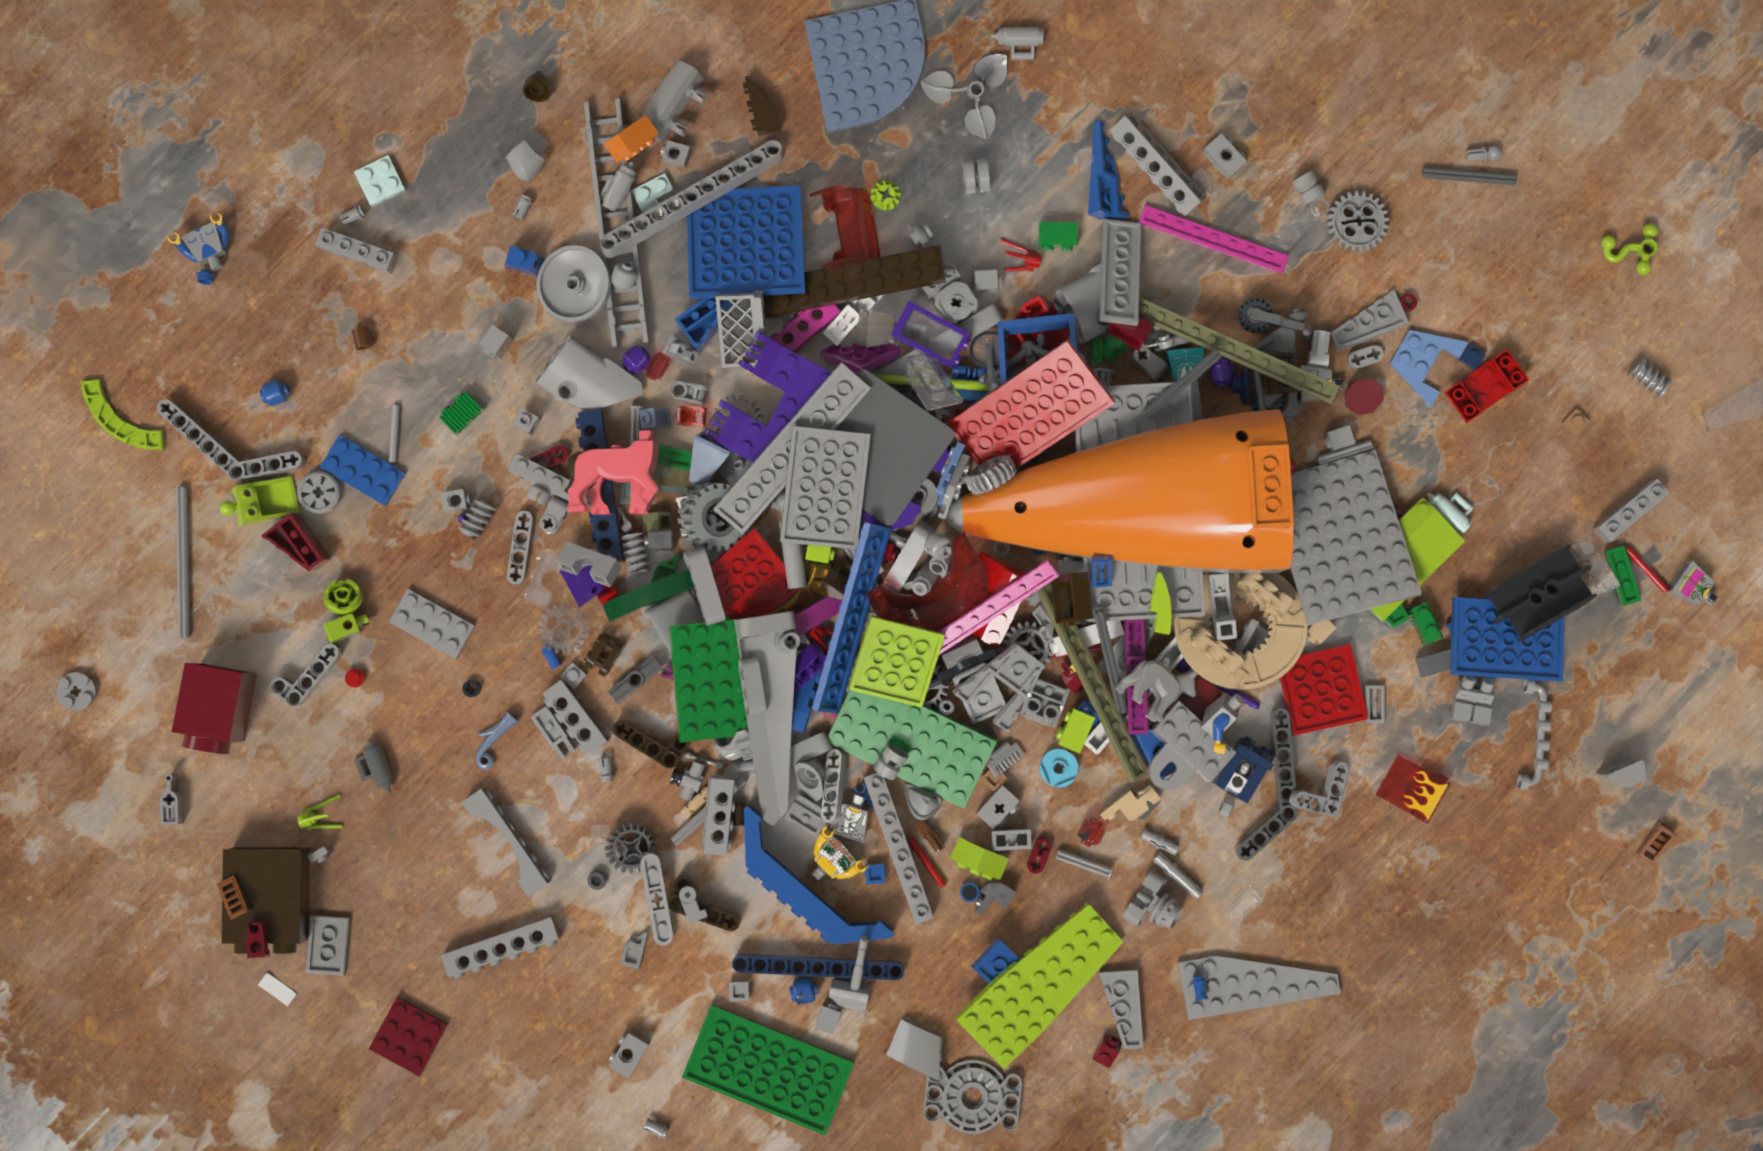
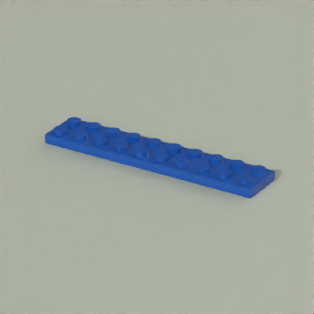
M864 522V526L861 529L859 544L855 550V558L850 568L848 583L845 586L844 597L839 607L840 611L834 625L833 636L829 642V650L824 660V668L819 678L817 693L813 699V710L830 713L840 712L891 532L889 527Z

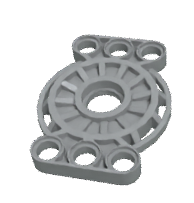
M964 1060L949 1067L946 1072L940 1065L942 1072L941 1081L927 1075L923 1109L924 1117L927 1121L935 1122L942 1116L943 1120L950 1127L967 1134L986 1132L995 1127L999 1122L1006 1130L1016 1128L1022 1080L1017 1073H1009L1004 1078L994 1066L987 1062ZM969 1063L982 1064V1067L970 1066ZM960 1065H966V1067L961 1068L956 1072L953 1070ZM986 1066L994 1070L997 1074L994 1076L991 1072L987 1071ZM1010 1077L1018 1078L1019 1083L1017 1086L1010 1087L1007 1081ZM971 1087L979 1089L982 1094L980 1103L975 1106L967 1105L963 1100L964 1092ZM931 1088H937L940 1091L937 1098L929 1096L928 1092ZM1014 1096L1017 1099L1016 1104L1011 1107L1008 1106L1005 1102L1007 1097ZM930 1107H934L938 1111L934 1118L926 1114L927 1109ZM1008 1115L1013 1116L1015 1119L1014 1124L1011 1126L1005 1125L1003 1121ZM949 1119H952L955 1123L959 1124V1127L952 1124L949 1121ZM988 1123H991V1125H989V1126L986 1127V1128H983V1129H980V1128H979V1127H982V1126L987 1125ZM963 1127L976 1128V1130H966Z

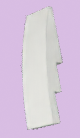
M884 295L852 301L823 334L838 346L860 323L859 318H861V315L859 314L862 313L863 315L865 313L867 315Z

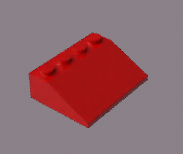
M980 551L948 618L952 621L956 620L1026 574V572ZM1021 602L973 632L972 635L983 642L999 648Z

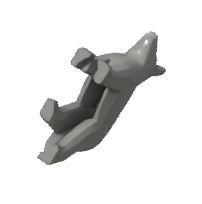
M1142 661L1130 674L1123 677L1114 688L1120 694H1123L1128 686H1134L1132 699L1139 704L1143 702L1142 696L1144 692L1150 688L1156 699L1146 717L1152 722H1162L1165 710L1179 698L1182 692L1190 697L1196 696L1194 678L1198 674L1190 669L1185 673L1173 675L1168 670L1169 666L1162 661Z

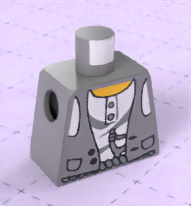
M854 794L850 805L842 803L840 820L836 824H831L828 830L833 831L836 828V834L863 843L868 811L861 809L865 798Z

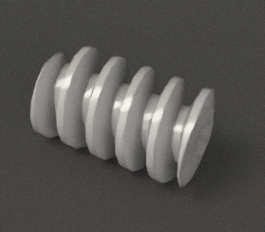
M1642 359L1630 369L1627 376L1634 374L1633 381L1639 378V386L1646 383L1644 390L1652 388L1650 395L1658 393V400L1668 390L1671 378L1665 379L1664 373L1659 374L1658 368L1652 370L1653 364L1646 365L1647 360Z
M482 499L480 501H473L477 507L470 506V510L473 513L465 514L469 520L462 519V523L465 526L457 527L460 532L475 541L474 536L481 537L478 530H485L482 523L489 524L486 517H493L490 510L497 511L495 507Z
M643 533L628 534L621 538L623 541H627L622 546L629 549L624 552V555L630 556L625 559V563L631 564L626 567L627 571L632 572L630 574L651 570L644 566L650 562L643 559L648 556V553L642 552V550L647 548L641 544L645 541V538L640 537Z

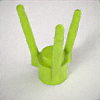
M341 794L331 797L311 808L304 809L303 813L298 814L299 826L301 828L307 827L308 830L343 828L342 824H315L317 819L328 817L329 814L316 815L315 812H312L340 798Z

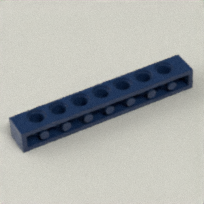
M600 409L578 413L579 418L575 420L577 430L580 429L581 432L578 442L579 447L583 448V452L588 451L593 445L598 446L599 449H608L603 411ZM591 426L595 427L596 433L593 436H587V429ZM605 478L603 482L604 490L601 492L603 501L610 508L612 515H593L589 512L590 524H594V531L591 532L593 543L596 542L597 550L601 554L606 556L607 554L613 555L617 558L618 563H622L624 558L613 481ZM586 494L587 504L591 505L589 497ZM602 521L609 522V528L606 531L600 529ZM607 539L611 540L612 547L604 550L602 547L603 542Z

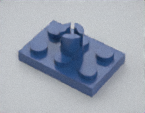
M997 938L971 967L990 983L1014 961L1018 962L1021 959Z

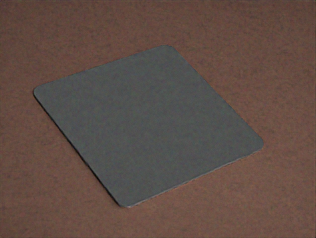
M862 369L856 375L871 389L835 430L871 434L862 509L885 525H893L953 440L954 431L872 373Z

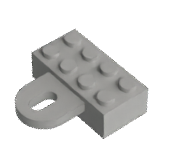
M1180 701L1173 702L1164 712L1162 722L1156 721L1149 729L1151 733L1164 743L1163 747L1150 761L1148 768L1149 777L1155 786L1164 790L1179 788L1194 771L1206 782H1212L1236 754L1227 744L1224 754L1215 753L1213 737L1201 728L1202 721ZM1169 762H1173L1176 766L1175 771L1167 780H1162L1160 772Z

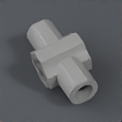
M694 760L690 770L686 769L680 783L683 788L679 797L691 801L694 792L699 791L705 777L702 776L705 764Z

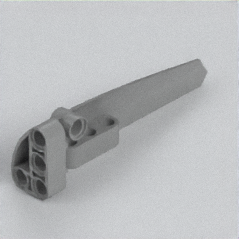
M793 611L734 620L740 655L738 667L762 820L772 826L788 811L796 651L800 644V638L796 633ZM788 636H790L793 640V643L790 647L786 644V638Z

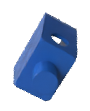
M510 246L505 268L537 277L545 259L535 252Z

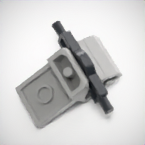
M975 636L952 646L941 653L947 670L937 674L938 677L931 679L930 689L939 684L945 685L951 681L954 682L957 688L1008 649L1005 645L996 650L993 648L983 653ZM994 675L969 704L962 700L973 725L999 713L1006 705Z

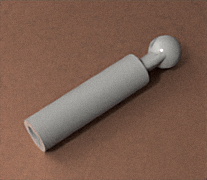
M785 492L780 493L776 498V504L781 509V514L783 513ZM782 520L779 521L780 531H781V522H782ZM782 542L788 589L806 587L801 544Z

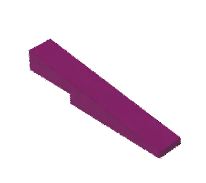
M1144 619L1124 620L1126 676L1142 661H1146ZM1128 686V734H1148V718L1146 717L1148 713L1147 690L1142 696V704H1139L1132 699L1134 686Z

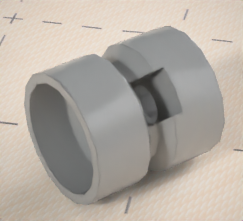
M1313 170L1292 182L1294 189L1302 193L1300 199L1304 206L1312 204L1327 194L1321 184H1316L1318 179Z
M889 743L882 752L883 757L878 758L873 768L883 777L895 780L900 772L899 767H903L909 756L901 748Z

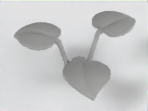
M993 54L982 58L975 67V74L982 79L980 82H972L968 87L952 88L954 80L945 71L933 72L921 80V87L924 93L936 103L948 102L951 99V92L967 91V95L975 99L976 108L969 110L965 116L967 130L984 140H988L991 137L996 123L995 113L988 105L979 108V97L984 92V81L990 87L999 86L1004 82L1007 75L1006 55Z

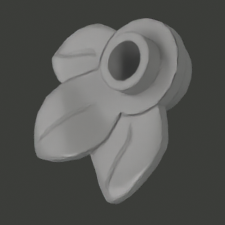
M1163 331L1152 332L1149 340L1145 342L1143 347L1159 345L1160 349L1169 348L1174 345V337L1176 335Z

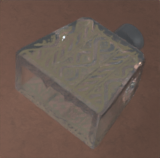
M859 308L857 345L871 347L892 343L894 338L890 337L897 324L895 323V316Z

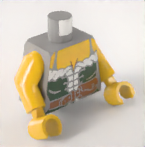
M827 823L815 842L813 854L815 856L814 860L819 866L812 872V875L818 881L826 874L832 879L836 877L840 880L853 877L859 872L865 871L870 866H863L862 861L865 858L863 857L858 861L856 856L834 835L836 828L833 831H829L827 828L829 823Z

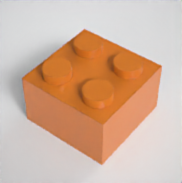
M645 114L606 141L604 145L616 162L622 159L626 162L655 142L654 137L659 132Z

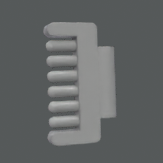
M1004 742L991 753L989 758L992 761L987 764V767L995 777H998L1003 771H1006V768H1010L1013 762L1016 763L1017 760L1024 757L1025 753L1017 743L1010 746L1008 742Z

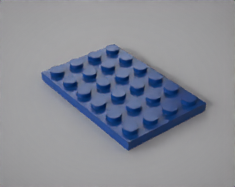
M1452 598L1450 675L1563 682L1564 618L1545 627L1522 642H1518L1520 637L1508 618L1498 624L1494 623L1493 620L1500 614L1491 600Z

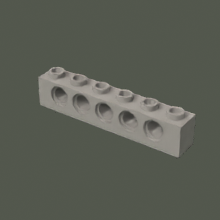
M1132 112L1125 115L1110 130L1114 140L1123 145L1125 152L1138 162V167L1150 176L1153 184L1160 187L1163 195L1175 204V208L1179 213L1184 216L1188 215L1207 198ZM1129 133L1134 135V141L1130 139ZM1142 147L1147 150V155L1143 154ZM1155 161L1159 163L1160 169L1155 167ZM1167 176L1172 178V184L1167 181ZM1179 190L1185 193V198L1180 196Z
M551 916L446 952L441 955L447 976H454V979L465 976V971L472 969L473 972L484 969L483 965L490 963L491 966L502 963L501 959L509 957V960L520 957V952L527 950L529 954L539 950L538 946L544 944L546 947L557 944L556 940L560 939L561 936L555 918ZM535 931L542 932L543 939L541 941L534 938ZM517 937L524 939L525 944L523 947L516 945L515 940ZM499 943L506 946L505 953H500L497 950ZM480 950H485L488 953L487 959L484 960L479 957ZM462 956L469 958L468 966H464L461 963Z

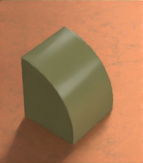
M672 512L642 514L643 533H648L651 530L671 529L673 531Z

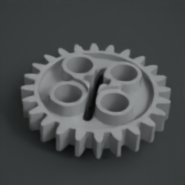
M1355 191L1353 196L1348 192L1346 198L1340 196V202L1335 201L1333 203L1335 207L1329 209L1333 214L1327 216L1331 221L1326 226L1332 227L1328 233H1334L1331 240H1339L1336 246L1344 244V251L1350 247L1351 253L1354 252L1355 248H1357L1358 253H1361L1363 248L1368 252L1370 246L1374 249L1377 247L1376 242L1380 244L1382 242L1381 237L1387 235L1383 230L1389 228L1388 225L1384 224L1390 220V218L1384 217L1388 211H1382L1384 204H1377L1379 198L1372 200V193L1366 197L1365 191L1362 192L1361 196H1359L1358 191ZM1363 208H1368L1371 216L1364 215ZM1344 209L1350 210L1352 217H1346L1343 213ZM1357 218H1358V221H1359V222H1362L1359 226H1358V223H1356V222H1355V223L1345 224V225H1342V224H1341L1342 221H1343V222H1354ZM1374 220L1375 222L1372 223V222H1363V221ZM1364 227L1371 228L1372 235H1367L1364 232ZM1345 228L1352 229L1353 236L1346 235Z

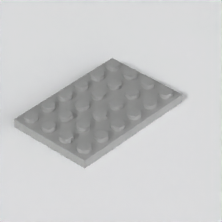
M792 425L780 542L856 549L859 537L870 433Z

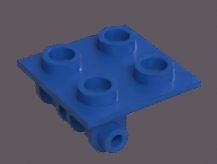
M958 364L957 367L953 366L951 379L979 381L981 373H987V368L976 369V366H974V369H972L970 366L967 368V366H960ZM950 388L949 398L977 402L986 396L989 391Z

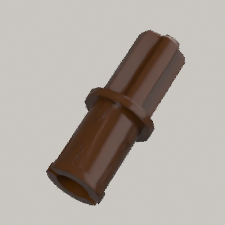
M926 819L914 822L924 835L923 839L929 842L936 853L945 848L935 833L936 829L933 830Z

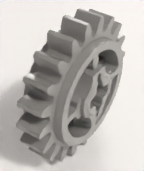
M1026 621L1023 627L1020 623H1017V630L1014 627H1010L1012 634L1006 633L1005 636L1008 640H1002V643L1006 644L1007 648L1014 643L1020 646L1028 645L1034 650L1027 652L1031 655H1040L1038 657L1039 661L1042 663L1051 662L1047 656H1053L1054 654L1049 652V649H1051L1050 645H1046L1038 634L1041 626H1038L1036 629V622H1032L1029 627V623ZM1027 632V636L1021 642L1015 641L1019 635ZM1035 635L1040 640L1041 648L1035 642Z

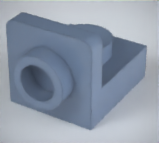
M654 407L640 410L642 429L671 427L669 408Z

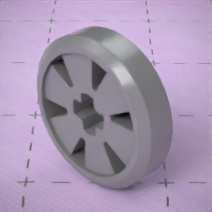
M316 471L307 474L301 480L297 495L300 504L306 510L316 514H324L333 510L339 503L341 488L338 481L332 475ZM318 488L324 491L320 498L315 494V490H318Z

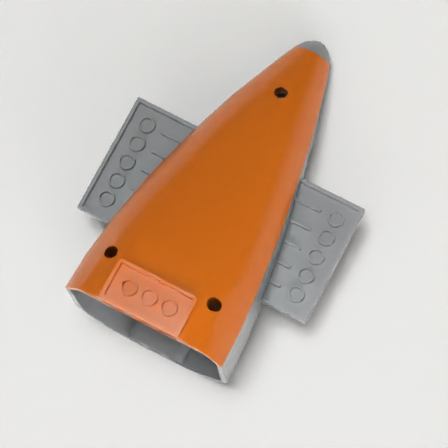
M1176 382L1105 386L1115 399V403L1075 429L1076 453L1018 472L1010 480H1007L1006 483L994 490H990L988 493L975 495L969 492L960 496L958 500L955 499L946 520L953 529L963 534L1082 558L1083 572H1088L1093 619H1088L1087 622H1095L1094 611L1099 609L1104 610L1106 621L1154 619L1156 612H1150L1149 606L1156 572L1162 573L1170 596L1172 617L1205 616L1202 572L1279 573L1290 569L1293 553L1294 518L1289 444L1284 419L1280 409L1193 421L1191 384L1153 417L1148 419L1143 414V410ZM1101 555H1104V558L1112 555V586L1092 588V556L1100 559ZM1096 564V582H1100V564ZM1104 564V582H1107V564Z

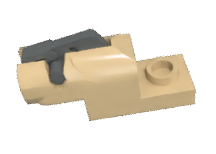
M1150 785L1136 792L1137 795L1135 796L1128 790L1102 810L1099 815L1104 821L1106 819L1110 821L1118 815L1117 811L1120 810L1129 821L1136 820L1137 818L1144 820L1160 803L1161 798Z

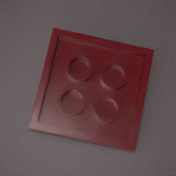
M397 997L371 1043L369 1050L420 1077L448 1024Z

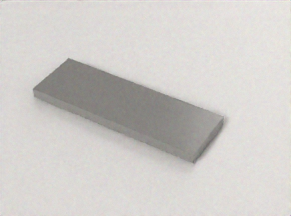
M1110 219L1103 220L1100 322L1137 326L1139 323L1142 223Z

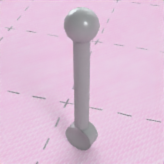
M689 751L685 753L686 759L692 758L716 766L717 769L723 768L722 762L716 763L692 755Z

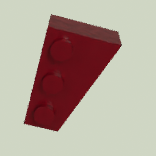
M299 513L288 514L261 535V537L270 541L277 549L285 552L307 571H316L331 560Z

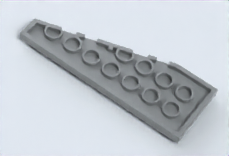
M1217 955L1178 962L1188 1020L1341 993L1338 974ZM1204 975V978L1207 979L1205 985L1208 999L1196 1001L1194 985L1191 981L1193 976Z

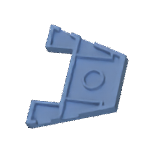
M1409 330L1389 364L1414 389V392L1424 400L1425 404L1431 408L1440 392L1423 383L1441 349L1456 358H1460L1468 342Z
M958 442L956 447L952 446L949 453V463L943 467L942 478L935 491L936 495L939 496L937 501L938 507L942 508L950 480L962 454H965V445Z

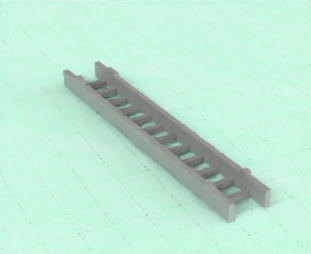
M620 98L615 99L617 117L600 120L591 119L589 102H584L600 240L605 234L609 233L604 230L603 219L629 216L630 221L635 218L631 187L625 197L627 199L628 211L602 213L601 201L604 196L600 195L599 182L607 181L610 175L598 176L597 163L613 162L615 160L612 156L596 158L595 145L604 144L612 137L594 139L592 126L617 123L618 131L621 132L624 129ZM622 159V165H628V160L625 162ZM638 244L619 254H633L634 267L638 271L637 285L627 291L611 288L607 299L613 348H618L616 331L626 333L634 332L642 328L643 343L649 344ZM601 249L602 259L605 261L609 269L608 257H606L603 254ZM613 269L609 270L610 275H612ZM638 292L639 304L613 307L612 294ZM640 311L638 315L641 323L616 326L615 312Z

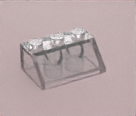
M925 353L906 357L904 374L927 411L963 403L962 397L940 363Z

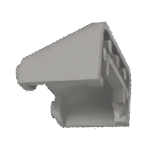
M692 589L664 599L645 610L670 653L669 626L705 622L703 614L695 602L697 596Z

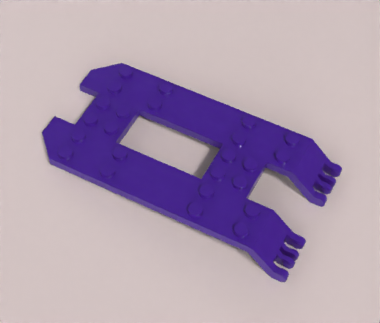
M758 331L754 337L767 343L764 350L758 345L750 343L749 347L758 351L761 355L758 356L749 350L745 353L747 356L758 360L755 367L745 360H741L739 366L785 391L769 424L766 425L721 399L719 406L729 410L731 413L729 417L724 416L718 411H715L713 415L726 423L723 424L711 418L710 423L720 427L722 430L720 434L715 433L709 428H706L704 432L706 436L752 462L756 460L832 373ZM947 448L933 467V470L938 473L941 472L949 457ZM910 501L893 525H885L863 509L861 511V519L868 523L889 527L892 531L912 525L922 506Z

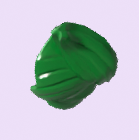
M1107 334L1105 338H1094L1090 343V351L1093 357L1091 363L1100 365L1104 359L1107 362L1114 361L1120 353L1126 352L1127 344L1110 334Z

